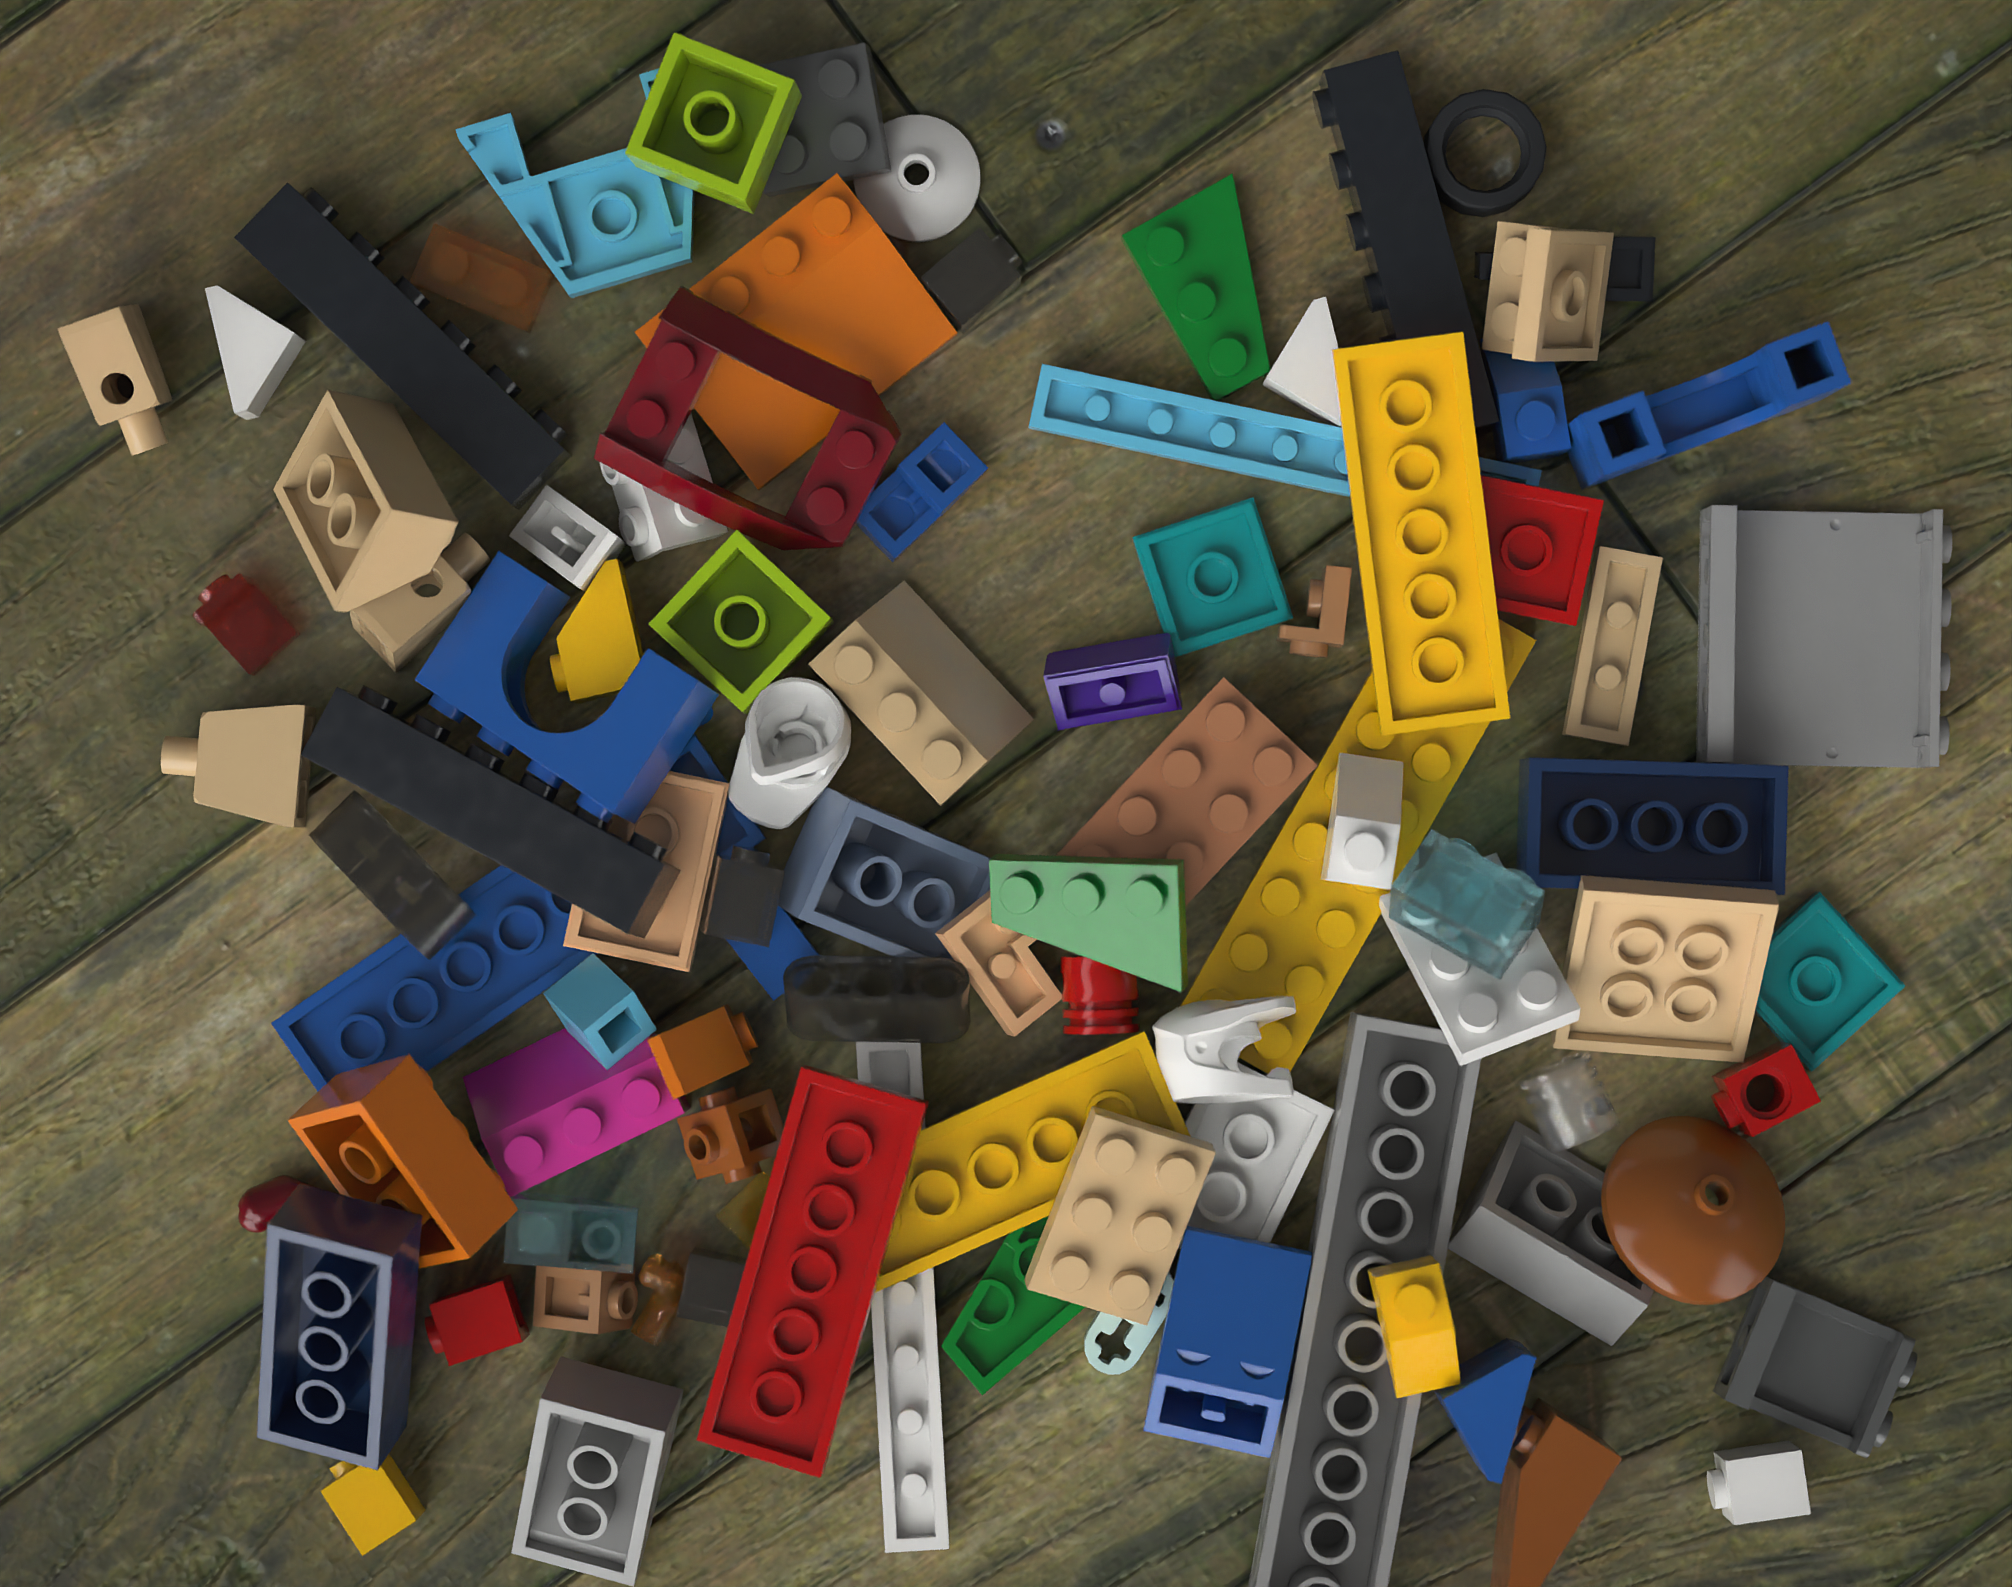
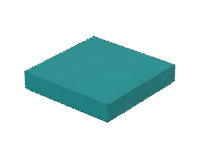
M1253 497L1132 537L1162 632L1169 633L1171 636L1175 658L1293 619Z
M1815 891L1773 929L1755 1014L1781 1042L1792 1044L1804 1068L1812 1072L1905 987V984L1822 893Z

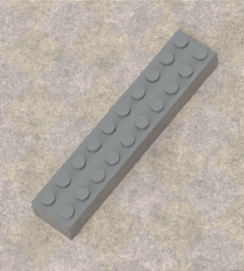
M1350 1012L1333 1107L1334 1113L1331 1118L1308 1251L1312 1252V1260L1285 1397L1272 1450L1248 1587H1388L1422 1393L1400 1398L1396 1397L1367 1269L1431 1255L1439 1262L1443 1277L1481 1058L1460 1066L1441 1028Z

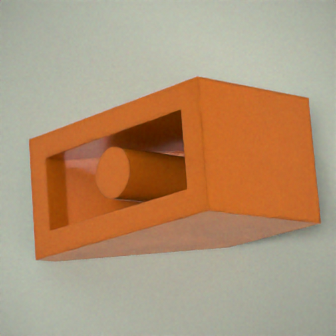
M729 1004L647 1039L673 1100L753 1063L749 1050L758 1047L756 1037L745 1013L740 1012L733 1015Z

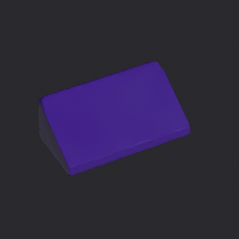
M1169 633L1049 653L1046 657L1043 677L1058 730L1182 710L1183 704L1174 648Z

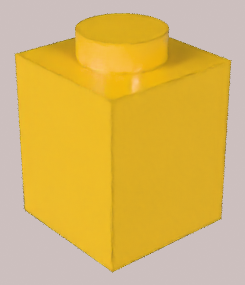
M388 1454L378 1470L341 1460L329 1468L335 1479L330 1481L320 1491L362 1556L417 1521L426 1510L390 1454Z

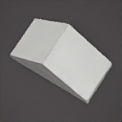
M218 285L205 288L233 411L245 420L258 418L306 341Z
M1326 297L1312 301L1262 385L1327 425L1341 427L1332 349H1337L1338 344Z
M548 485L545 486L509 535L584 592H586L604 561L616 559L627 544Z

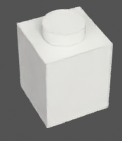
M1790 1441L1713 1451L1716 1470L1707 1471V1485L1711 1504L1714 1509L1722 1508L1723 1515L1732 1524L1740 1525L1811 1514L1802 1450Z

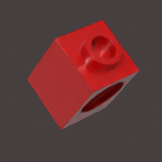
M1781 1041L1745 1058L1743 1063L1738 1062L1712 1076L1719 1091L1711 1095V1098L1721 1119L1728 1129L1738 1126L1741 1133L1751 1137L1821 1102L1792 1044ZM1766 1074L1774 1084L1773 1099L1767 1106L1754 1109L1746 1098L1747 1086L1754 1077Z
M511 1274L439 1297L429 1304L432 1315L425 1317V1327L430 1344L436 1354L445 1353L449 1366L522 1343L530 1335Z

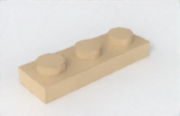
M1604 546L1596 548L1562 735L1624 747L1629 746L1663 557Z

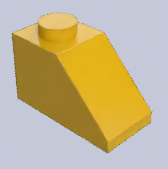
M618 559L604 561L556 638L559 654L550 655L552 675L558 693L568 691L570 701L577 704L617 695L644 655L624 564Z
M1429 1255L1367 1269L1396 1397L1400 1398L1461 1384L1454 1326L1439 1262Z

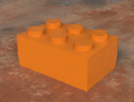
M410 1054L337 1074L288 1119L290 1125L340 1194L422 1215L418 1269L471 1258L518 1210L505 1191L502 1178L485 1163L469 1140V1133L464 1124L450 1113L434 1090L429 1074L415 1063Z

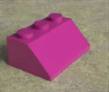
M564 1028L463 1077L481 1139L499 1176L504 1182L509 1197L662 1125L691 1109L685 1095L674 1100L672 1099L647 1039L655 1036V1033H652L608 1070Z

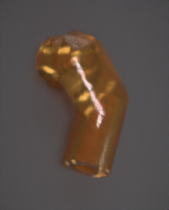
M653 1254L648 1257L638 1275L641 1284L653 1289V1292L633 1325L631 1332L640 1339L658 1347L682 1306L684 1269L675 1259L669 1262L663 1256Z

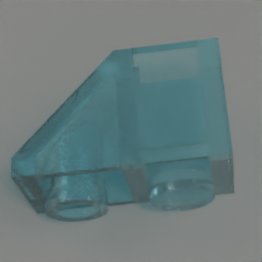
M520 1192L510 1197L518 1210L507 1221L504 1263L621 1273L634 1272L638 1207L585 1197Z

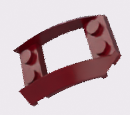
M681 286L658 317L661 321L606 431L599 435L594 459L706 518L735 531L738 530L744 535L783 551L843 547L903 434L890 410L887 411L874 389L872 380L823 360L729 311L718 308L694 295L693 291ZM721 352L793 389L840 409L786 516L740 497L667 460Z

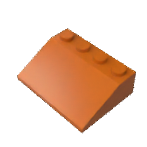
M838 173L689 289L694 292V295L724 311H729L838 367L872 380V385L879 396L958 335L957 331L888 237ZM663 310L635 331V334L646 348L661 321L658 317ZM722 352L694 406L699 416L758 490H761L827 437L840 409L764 375Z

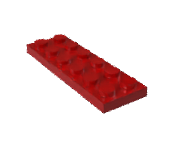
M809 1065L801 1067L696 1441L821 1478L825 1471L929 1101Z

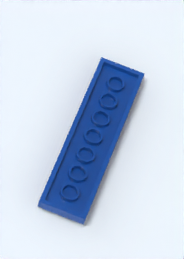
M694 733L670 771L729 783ZM729 796L727 798L711 876L767 839L757 823L748 819L730 802ZM500 865L271 1024L317 1091L322 1089L339 1073L410 1054L416 1064L428 1072L549 989L592 953L596 956L600 953L563 946L572 903Z

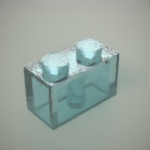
M1431 830L1391 886L1389 918L1501 980L1540 923L1545 890L1537 887L1535 882L1525 873L1512 868L1504 869L1482 857L1468 842L1459 838L1449 839Z

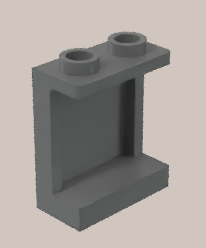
M1766 1276L1755 1287L1713 1392L1735 1405L1745 1409L1751 1408L1845 1447L1854 1454L1868 1458L1873 1446L1881 1447L1889 1434L1893 1413L1888 1411L1897 1387L1904 1388L1914 1373L1917 1353L1912 1350L1916 1340L1901 1331Z

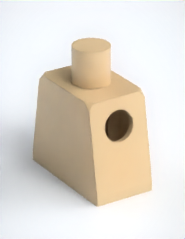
M139 304L116 307L58 328L62 342L99 426L118 420L132 456L167 444L168 441L155 407L172 401ZM121 374L127 375L133 382L134 393L130 399L125 398L118 389V380Z
M464 533L440 554L430 573L350 610L352 626L389 667L397 673L454 620L471 594V588L467 582L491 560L481 546L469 534ZM426 584L435 585L441 590L433 597H422L416 593L419 587Z
M284 705L203 712L200 718L199 738L166 736L164 738L161 751L162 773L195 776L193 794L195 803L281 826L305 828L311 760L302 756L301 753L314 731L316 708L306 705Z

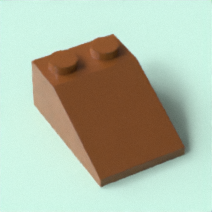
M1539 1397L1531 1409L1525 1405L1522 1407L1501 1483L1490 1587H1541L1622 1460V1457L1604 1439Z

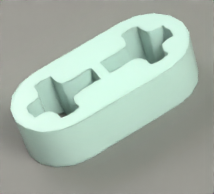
M1168 1272L1161 1289V1293L1164 1296L1159 1303L1155 1304L1147 1326L1125 1319L1131 1325L1123 1338L1125 1346L1129 1348V1352L1124 1357L1114 1353L1107 1361L1099 1356L1102 1346L1096 1340L1097 1335L1101 1331L1108 1335L1113 1334L1123 1318L1100 1311L1097 1312L1084 1336L1085 1354L1089 1363L1097 1371L1108 1375L1121 1374L1130 1370L1137 1363L1166 1317L1174 1282L1170 1272Z

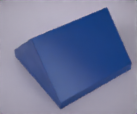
M1509 1338L1459 1365L1461 1384L1434 1390L1475 1464L1489 1481L1500 1484L1503 1480L1536 1357L1522 1343Z

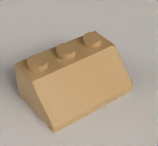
M332 390L326 391L273 489L334 611L348 612L430 573L443 549L450 544L455 528L459 523L394 404Z
M905 581L901 582L858 617L809 663L813 670L941 806L1034 721L1033 717Z

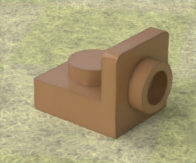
M1326 565L1323 569L1322 580L1310 579L1306 617L1317 618V626L1315 629L1280 625L1277 641L1290 643L1289 654L1327 658L1328 647L1340 648L1344 644L1352 568Z
M553 1260L536 1262L533 1326L591 1334H603L630 1329L633 1314L638 1303V1291L634 1284L635 1267L626 1264L603 1267Z

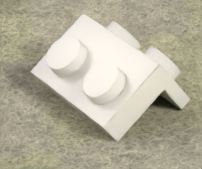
M690 414L667 460L713 483L696 427ZM600 462L602 474L607 483L612 485L620 510L619 528L624 541L631 546L636 561L649 559L662 551L718 538L728 532L726 526L658 494Z

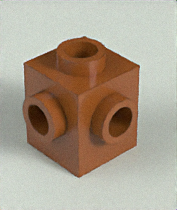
M729 1087L698 1098L701 1110L677 1118L684 1139L685 1151L691 1161L696 1179L722 1173L725 1184L761 1173L762 1170L759 1162L777 1154L784 1129L771 1088L738 1097L735 1087Z

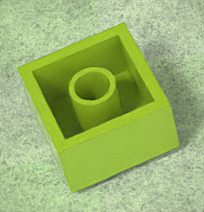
M674 32L625 154L637 168L754 214L802 94L795 80Z
M736 530L651 620L649 625L737 708L748 715L759 693L768 685L782 679L835 622L749 540Z

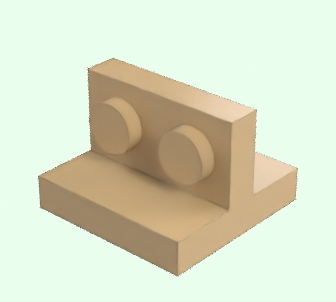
M1498 221L1482 350L1512 354L1513 359L1533 362L1597 361L1614 233Z

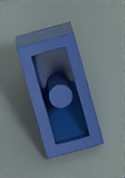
M1480 339L1481 356L1499 422L1492 427L1497 461L1512 464L1560 457L1570 450L1571 444L1562 384L1554 361H1526L1513 359L1512 354L1482 350L1483 339Z

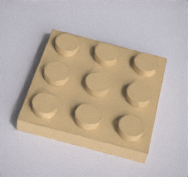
M1581 876L1562 972L1581 1009L1579 1021L1551 1031L1553 1048L1743 1063L1779 907L1775 890Z

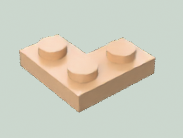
M990 890L935 933L1007 1035H1018L1062 999V994L1028 947L1037 939L992 923Z

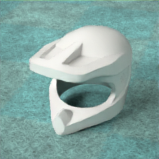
M790 677L780 679L768 685L754 700L745 722V734L740 743L728 789L730 802L751 821L774 829L789 827L819 798L848 755L851 744V720L846 709L828 688L811 679Z
M1272 996L1236 1001L1205 1000L1177 1007L1161 1016L1152 1026L1156 1037V1059L1173 1101L1185 1104H1219L1293 1096V1082L1289 1069L1277 1067L1266 1077L1251 1075L1240 1071L1238 1059L1241 1050L1262 1039L1259 1028L1267 1023L1296 1013L1294 997Z

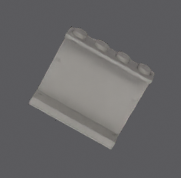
M1711 505L1700 511L1696 763L1895 768L1939 767V755L1947 753L1950 735L1947 717L1940 716V691H1946L1950 682V658L1948 653H1941V627H1948L1951 618L1949 589H1942V563H1948L1952 553V531L1949 525H1943V509H1933L1922 514L1752 511L1737 510L1735 505Z

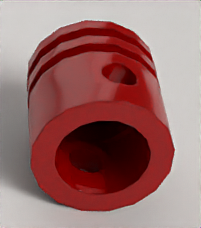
M1081 955L1061 957V973L1063 975L1062 1002H1069V1009L1062 1010L1063 1018H1069V1025H1063V1034H1119L1140 1031V1023H1133V1016H1139V1007H1133V1000L1139 999L1136 975Z

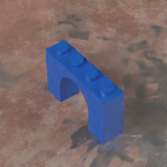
M1825 322L1769 343L1739 361L1685 383L1645 396L1644 392L1641 391L1582 413L1568 424L1571 449L1567 453L1581 490L1816 403L1851 384V380L1829 322Z
M498 551L414 680L434 693L428 704L457 723H461L465 715H468L481 724L482 728L476 736L496 750L510 756L514 748H517L532 758L526 770L545 783L559 790L562 783L566 781L582 793L576 800V803L594 816L608 823L613 815L616 814L635 824L719 694L648 648L613 703L601 717L590 725L573 732H544L534 721L525 698L526 672L533 654L570 599V596Z

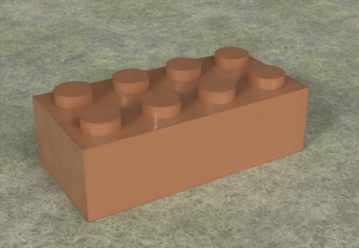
M1223 677L1055 856L1184 859L1186 906L1318 765Z

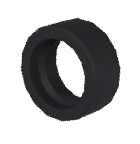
M1488 89L1460 94L1442 107L1425 134L1423 142L1439 201L1460 214L1478 217L1506 212L1522 201L1529 194L1543 172L1547 149L1542 125L1528 105L1507 92ZM1479 116L1497 118L1508 125L1518 138L1521 150L1519 168L1512 179L1500 188L1487 191L1470 189L1459 182L1450 171L1446 158L1447 142L1454 129L1465 120Z

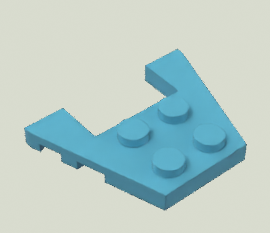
M659 69L639 74L646 100ZM511 113L455 129L458 139L570 298L693 262L695 190L637 168L625 154L627 148L531 176Z

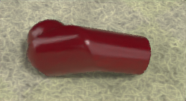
M280 1175L253 1186L239 1200V1223L250 1232L260 1233L266 1231L268 1223L299 1184L314 1186L289 1175Z

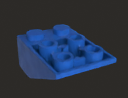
M1187 1225L1149 1392L1143 1431L1271 1458L1286 1392L1312 1252Z

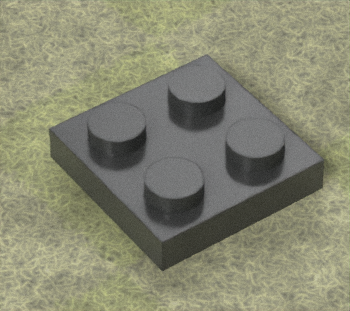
M866 43L758 65L795 80L802 94L763 192L765 195L772 197L820 187L836 173L845 182L891 172L870 47Z

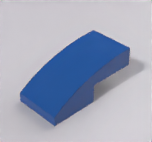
M944 422L898 465L896 471L872 492L856 525L894 562L988 470V467Z

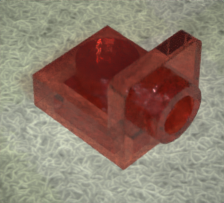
M241 573L232 579L228 574H224L207 586L198 596V600L203 605L192 614V617L201 626L207 627L242 668L252 676L256 675L301 635L251 577Z

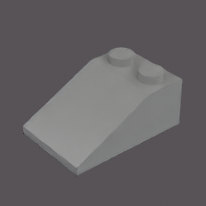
M560 1356L540 1397L511 1553L634 1587L672 1447L684 1389Z

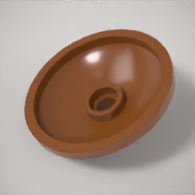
M1694 1116L1666 1117L1650 1122L1631 1134L1617 1148L1609 1161L1601 1190L1604 1224L1609 1239L1623 1263L1648 1287L1661 1295L1683 1303L1712 1305L1731 1301L1742 1296L1757 1286L1770 1273L1779 1257L1784 1242V1203L1777 1181L1765 1160L1751 1144L1736 1132L1717 1122ZM1706 1188L1714 1192L1718 1198L1719 1205H1715L1708 1200L1705 1193Z

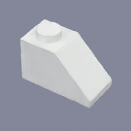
M1339 753L1321 880L1391 889L1401 826L1404 762Z

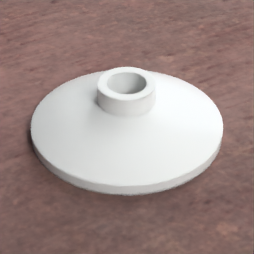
M907 115L888 121L883 125L891 172L854 179L857 199L873 217L882 231L896 239L910 242H925L951 233L966 220L978 198L980 168L973 147L957 128L936 117ZM912 164H922L929 171L928 179L921 185H912L904 177L906 169Z

